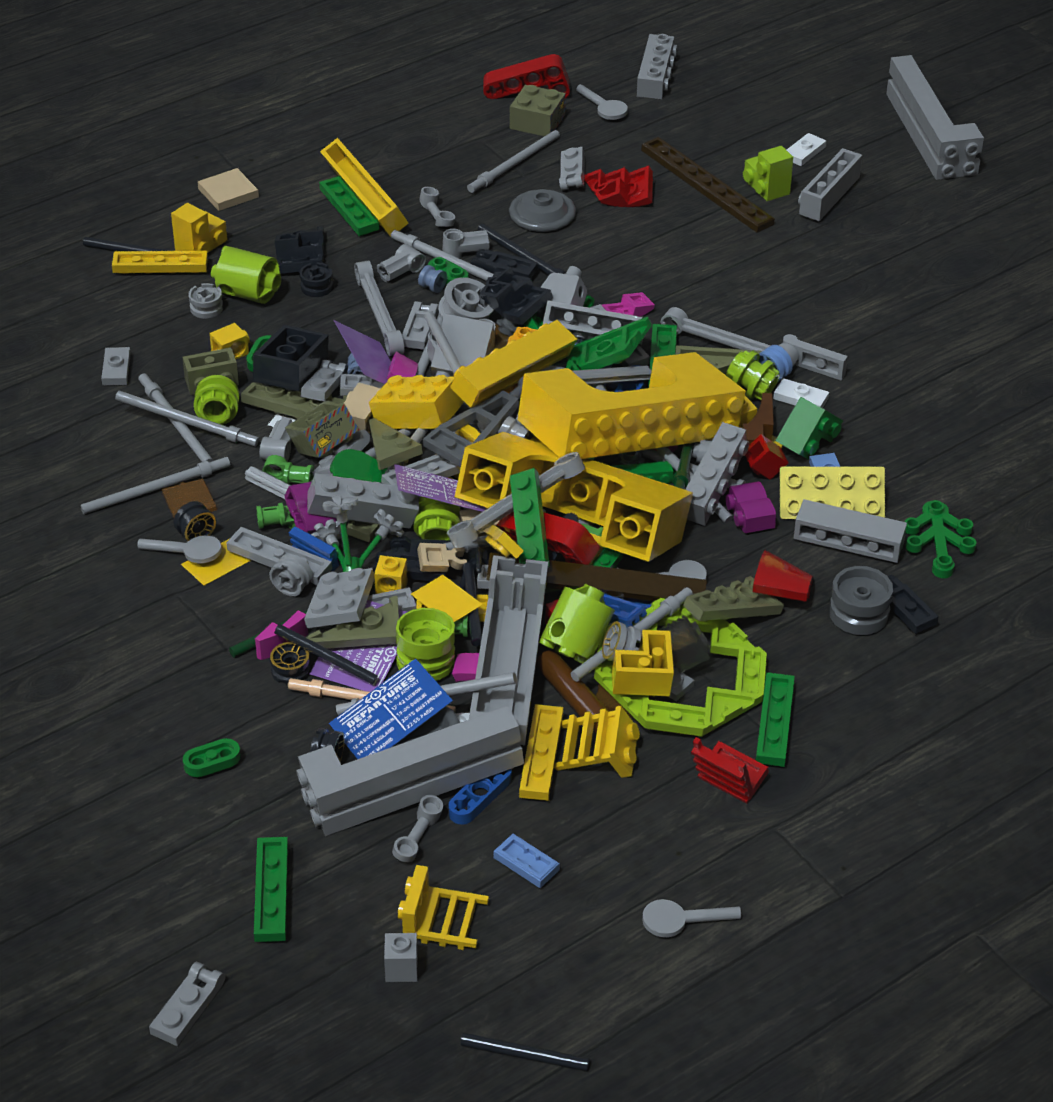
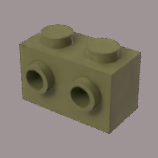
M231 347L183 357L185 381L190 395L195 394L197 385L201 380L211 375L228 377L237 386L239 385L237 362Z

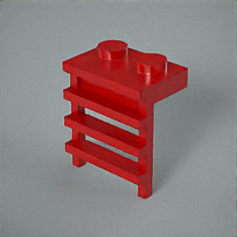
M695 737L693 740L694 748L691 754L695 756L693 761L697 764L695 768L699 771L698 778L748 804L769 773L768 766L720 741L711 750L702 745L701 739Z

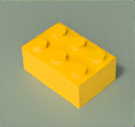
M396 375L390 377L384 386L377 391L376 395L369 401V406L373 418L393 429H436L441 424L450 420L464 402L450 388L455 377H446L445 375H437L435 377H424L423 375L402 377Z

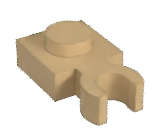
M420 543L417 549L420 571L447 572L449 566L461 570L463 569V564L467 563V560L457 558L463 557L465 552L463 547L447 550L446 544Z

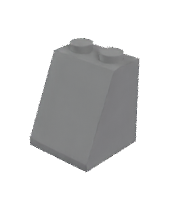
M444 314L441 328L461 366L464 365L466 367L472 364L478 357L483 358L493 351V323ZM437 343L431 364L432 377L437 375L454 377Z

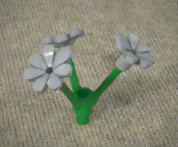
M333 496V502L325 501L322 506L324 511H331L333 514H336L337 521L334 522L333 519H330L326 522V526L322 523L316 524L314 529L317 532L311 535L335 547L343 572H348L355 568H362L370 553L380 540L385 539L388 533L401 537L404 534L402 530L404 524L400 521H395L392 515H386L384 510L379 509L373 517V520L380 526L375 533L376 537L360 558L352 557L346 522L348 521L347 511L352 510L353 506L358 504V498L345 497L342 500L341 496ZM342 538L345 557L338 547L339 542L337 539Z

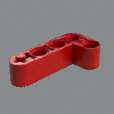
M551 54L486 73L483 78V92L487 98L497 99L518 93L525 85L540 87L548 84L549 89L566 93V98L570 93L569 76L562 58L559 55Z
M513 511L500 519L496 527L504 531L512 540L517 541ZM543 512L548 550L561 553L569 563L591 565L600 552L601 547L590 532L582 524L574 520Z

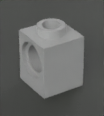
M385 933L384 963L386 982H417V933Z

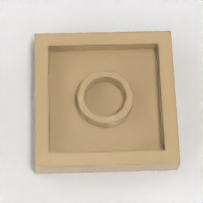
M238 168L198 181V189L218 211L259 197L258 189Z

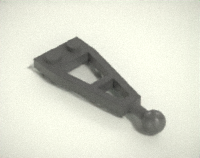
M524 376L519 379L518 387L510 393L501 391L438 426L423 438L424 447L461 467L465 447L495 435L505 419L511 416L519 407L518 399L521 397ZM505 405L496 416L489 413L497 407ZM474 420L487 425L473 443L454 433V431Z

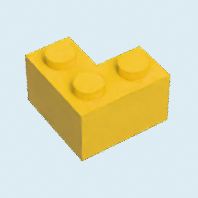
M189 203L184 204L171 213L175 251H207L209 253L227 241L226 221Z
M642 630L639 651L615 650L612 667L613 694L670 696L674 675L670 631Z

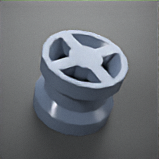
M426 265L420 272L418 284L423 288L429 287L434 293H439L447 282V273L443 270H436L431 265Z

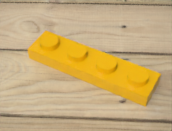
M118 251L114 252L112 271L113 273L122 274L207 272L208 252Z
M491 525L483 530L487 534L485 540L506 558L511 555L517 559L524 550L498 527Z
M535 704L520 783L519 798L549 800L563 719V707Z

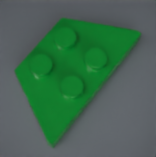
M647 316L574 345L566 359L573 360L579 370L603 369L605 366L613 363H622L631 356L651 328L652 323Z

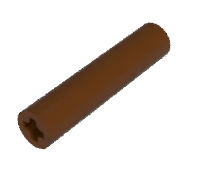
M555 650L545 651L539 656L536 661V668L580 717H583L585 712H591L592 715L599 714L600 709H606L610 712L581 679L579 681L572 679L571 672L573 670ZM595 722V723H594V728H593V732H594L596 735H597L598 722Z

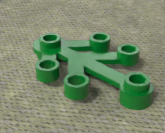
M933 500L923 505V514L917 518L910 517L905 520L907 523L906 533L912 535L907 538L906 549L909 552L918 553L924 545L934 539L937 558L933 560L932 573L938 578H949L953 575L955 563L952 557L948 555L946 540L957 546L965 554L973 553L976 548V540L968 536L972 533L973 522L966 518L957 519L948 513L949 508L946 504ZM928 522L932 524V527L921 535H915ZM943 522L955 528L958 534L965 537L962 538L943 526Z

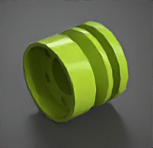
M435 608L413 609L403 614L398 619L396 625L398 669H402L416 658L435 681L448 676L455 665V624L452 617Z

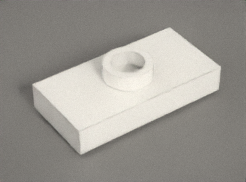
M808 133L789 147L787 151L793 156V163L802 166L826 147V140Z
M783 378L774 391L773 399L796 405L799 398L803 397L823 408L829 398V392Z

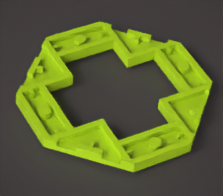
M660 598L652 602L651 607L646 609V616L659 608L661 602L665 599ZM683 603L678 611L671 616L666 615L648 630H657V625L712 633L710 653L737 657L735 690L707 687L705 707L649 700V695L613 694V661L609 660L595 668L594 679L644 728L704 736L762 702L767 653L759 646L754 647L747 640L748 636L734 623L729 624L726 620L721 619L708 620L706 622L698 621L693 618L692 613L683 606ZM610 625L607 627L598 646V652L602 650L603 641Z

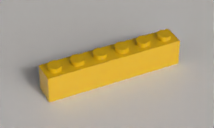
M338 138L320 151L331 168L355 193L390 237L393 230L400 231L409 224L397 205Z
M558 320L549 324L545 323L534 332L529 331L522 338L510 341L505 347L501 349L496 348L489 355L483 358L478 357L472 364L466 367L463 365L458 368L454 373L455 378L450 388L472 408L517 384L519 379L524 376V373L539 372L570 355L577 338Z

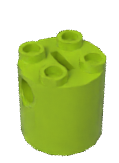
M224 246L218 263L211 270V277L215 279L216 288L219 287L222 293L265 304L270 301L281 284L280 268L276 258L234 247Z
M584 584L583 587L574 590L564 587L538 643L583 664L595 655L615 610L605 605L603 599L605 593L590 585Z

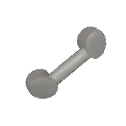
M423 187L420 193V203L430 211L436 220L435 225L439 227L453 226L455 215L449 211H440L436 206L439 191L433 187Z
M434 795L422 797L417 810L418 820L408 837L398 838L394 843L392 853L395 858L403 862H413L418 851L417 843L426 828L435 824L440 818L443 809V802L440 798Z

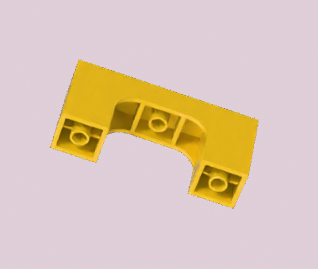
M696 352L654 357L649 388L624 392H608L596 389L584 382L569 368L524 373L517 420L559 458L572 452H578L581 459L695 443L701 440H713L722 422L739 427L746 390Z
M500 432L465 447L454 497L489 508L512 493L510 475L535 468L539 475L554 467V463L559 457L544 444L510 433ZM588 458L581 459L585 466L581 473L569 479H563L541 493L543 507L565 514L572 512L580 519L604 526L600 546L648 562L682 541L693 492Z

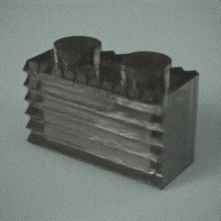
M682 616V619L678 618L672 624L668 623L662 629H657L671 632L673 664L679 674L710 659L706 651L710 649V645L696 621L690 623L686 616Z

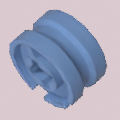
M771 345L759 353L760 363L763 364L767 360L775 363V369L780 374L778 381L791 373V357L782 347Z

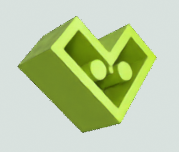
M783 146L758 152L757 157L745 160L744 180L766 201L789 195L793 156Z

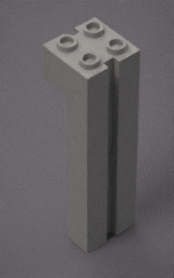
M912 55L891 57L889 73L893 79H888L886 94L934 178L938 180L978 175L980 159H975L978 153L982 152L984 137L976 124L953 125Z
M493 555L488 602L475 679L515 672L517 683L473 691L469 719L509 706L519 725L521 737L519 744L525 745L544 608L548 562L526 559V564L515 563V558Z
M505 706L343 765L340 764L333 746L329 745L298 756L301 769L296 770L301 786H305V788L301 789L306 806L310 805L313 808L310 810L314 825L315 827L321 825L325 836L418 803L426 795L437 796L524 764L522 748L519 744L521 741L519 725L509 706Z

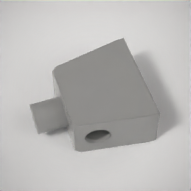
M570 266L566 274L551 273L541 286V288L551 290L553 298L550 301L583 307L587 295V288L580 278L582 272L575 266ZM547 303L537 311L541 317L545 316Z

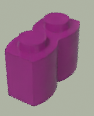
M761 482L729 486V494L725 496L727 509L732 510L734 514V521L737 527L740 526L744 533L775 528L776 511L771 500L767 498L766 491Z
M311 482L289 486L284 496L297 528L311 535L317 532L314 529L316 524L322 523L326 526V522L330 519H333L334 522L337 521L335 517L307 513V493Z

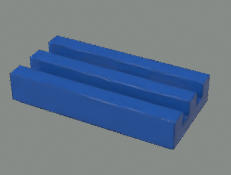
M295 526L288 532L289 536L292 537L290 542L293 544V547L332 561V572L339 566L335 547Z
M604 594L605 605L615 610L610 621L612 624L618 621L624 623L626 627L633 626L632 622L637 623L640 621L639 616L645 617L647 615L645 606Z

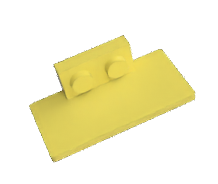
M781 467L780 518L796 519L803 499L885 518V468Z

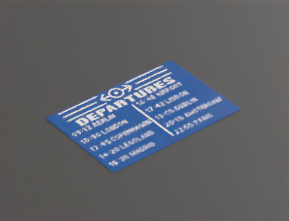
M415 658L329 724L334 731L344 733V743L355 757L360 759L391 748L453 700Z

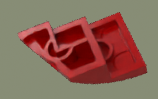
M649 165L630 173L624 167L608 174H604L599 169L584 175L585 182L602 204L617 207H637L652 203L653 171Z
M764 550L757 568L752 592L807 601V598L809 599L813 576Z

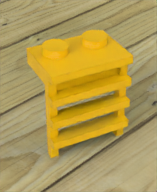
M616 706L615 711L608 712L606 709H600L599 714L592 715L591 712H585L583 717L577 718L574 714L569 715V719L562 720L561 726L567 728L562 762H556L554 766L557 771L610 762L621 778L632 776L633 764L636 762V742L639 739L640 733L638 725L631 720L622 706ZM598 722L594 755L589 757L594 723ZM579 725H583L578 759H574Z
M416 865L413 877L408 876L406 881V901L401 900L398 908V919H402L403 933H417V939H421V943L427 944L429 940L439 942V946L446 947V944L458 945L460 950H464V947L476 948L477 939L467 938L476 903L488 905L489 896L430 887L428 867ZM440 898H449L450 902L441 933L431 932ZM458 901H468L459 936L449 935Z

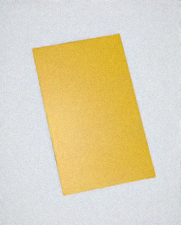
M228 540L221 543V554L213 561L193 563L188 560L181 565L202 585H206L251 561V559L228 551L226 543Z
M444 575L411 593L414 598L426 607L435 608L447 613L452 617L453 622L483 605Z

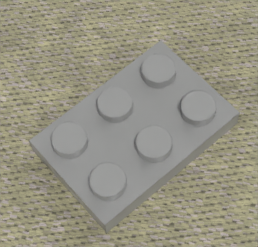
M355 568L348 572H329L322 575L304 618L307 628L360 621L375 579L373 569Z

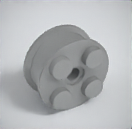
M457 278L450 281L445 288L444 296L439 302L438 310L440 317L443 319L444 314H450L475 320L489 319V315L494 309L480 296V292L485 285L471 278Z

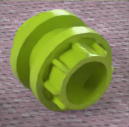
M754 350L750 353L747 351L738 353L731 362L726 376L740 387L747 389V398L753 400L756 397L761 400L762 393H772L778 383L780 374L775 369L774 362L767 360L763 364L760 363V354Z
M211 375L201 380L195 391L194 411L196 415L221 425L230 422L238 411L239 390L237 385L231 379L222 375Z
M420 497L419 511L414 519L415 533L422 539L450 540L447 531L460 523L458 518L460 506Z

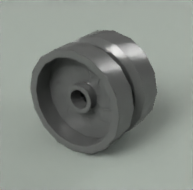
M853 566L843 569L836 575L832 584V597L829 607L831 620L843 631L855 635H868L880 631L889 620L890 604L893 596L892 582L887 575L868 566Z

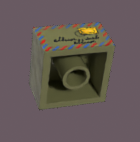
M525 85L510 106V129L546 136L556 130L565 116L566 93L558 92L554 89L539 88L535 85Z
M331 401L322 402L285 427L300 454L318 458L328 456L333 452V447L339 443H347L353 438V434L359 431L346 405Z

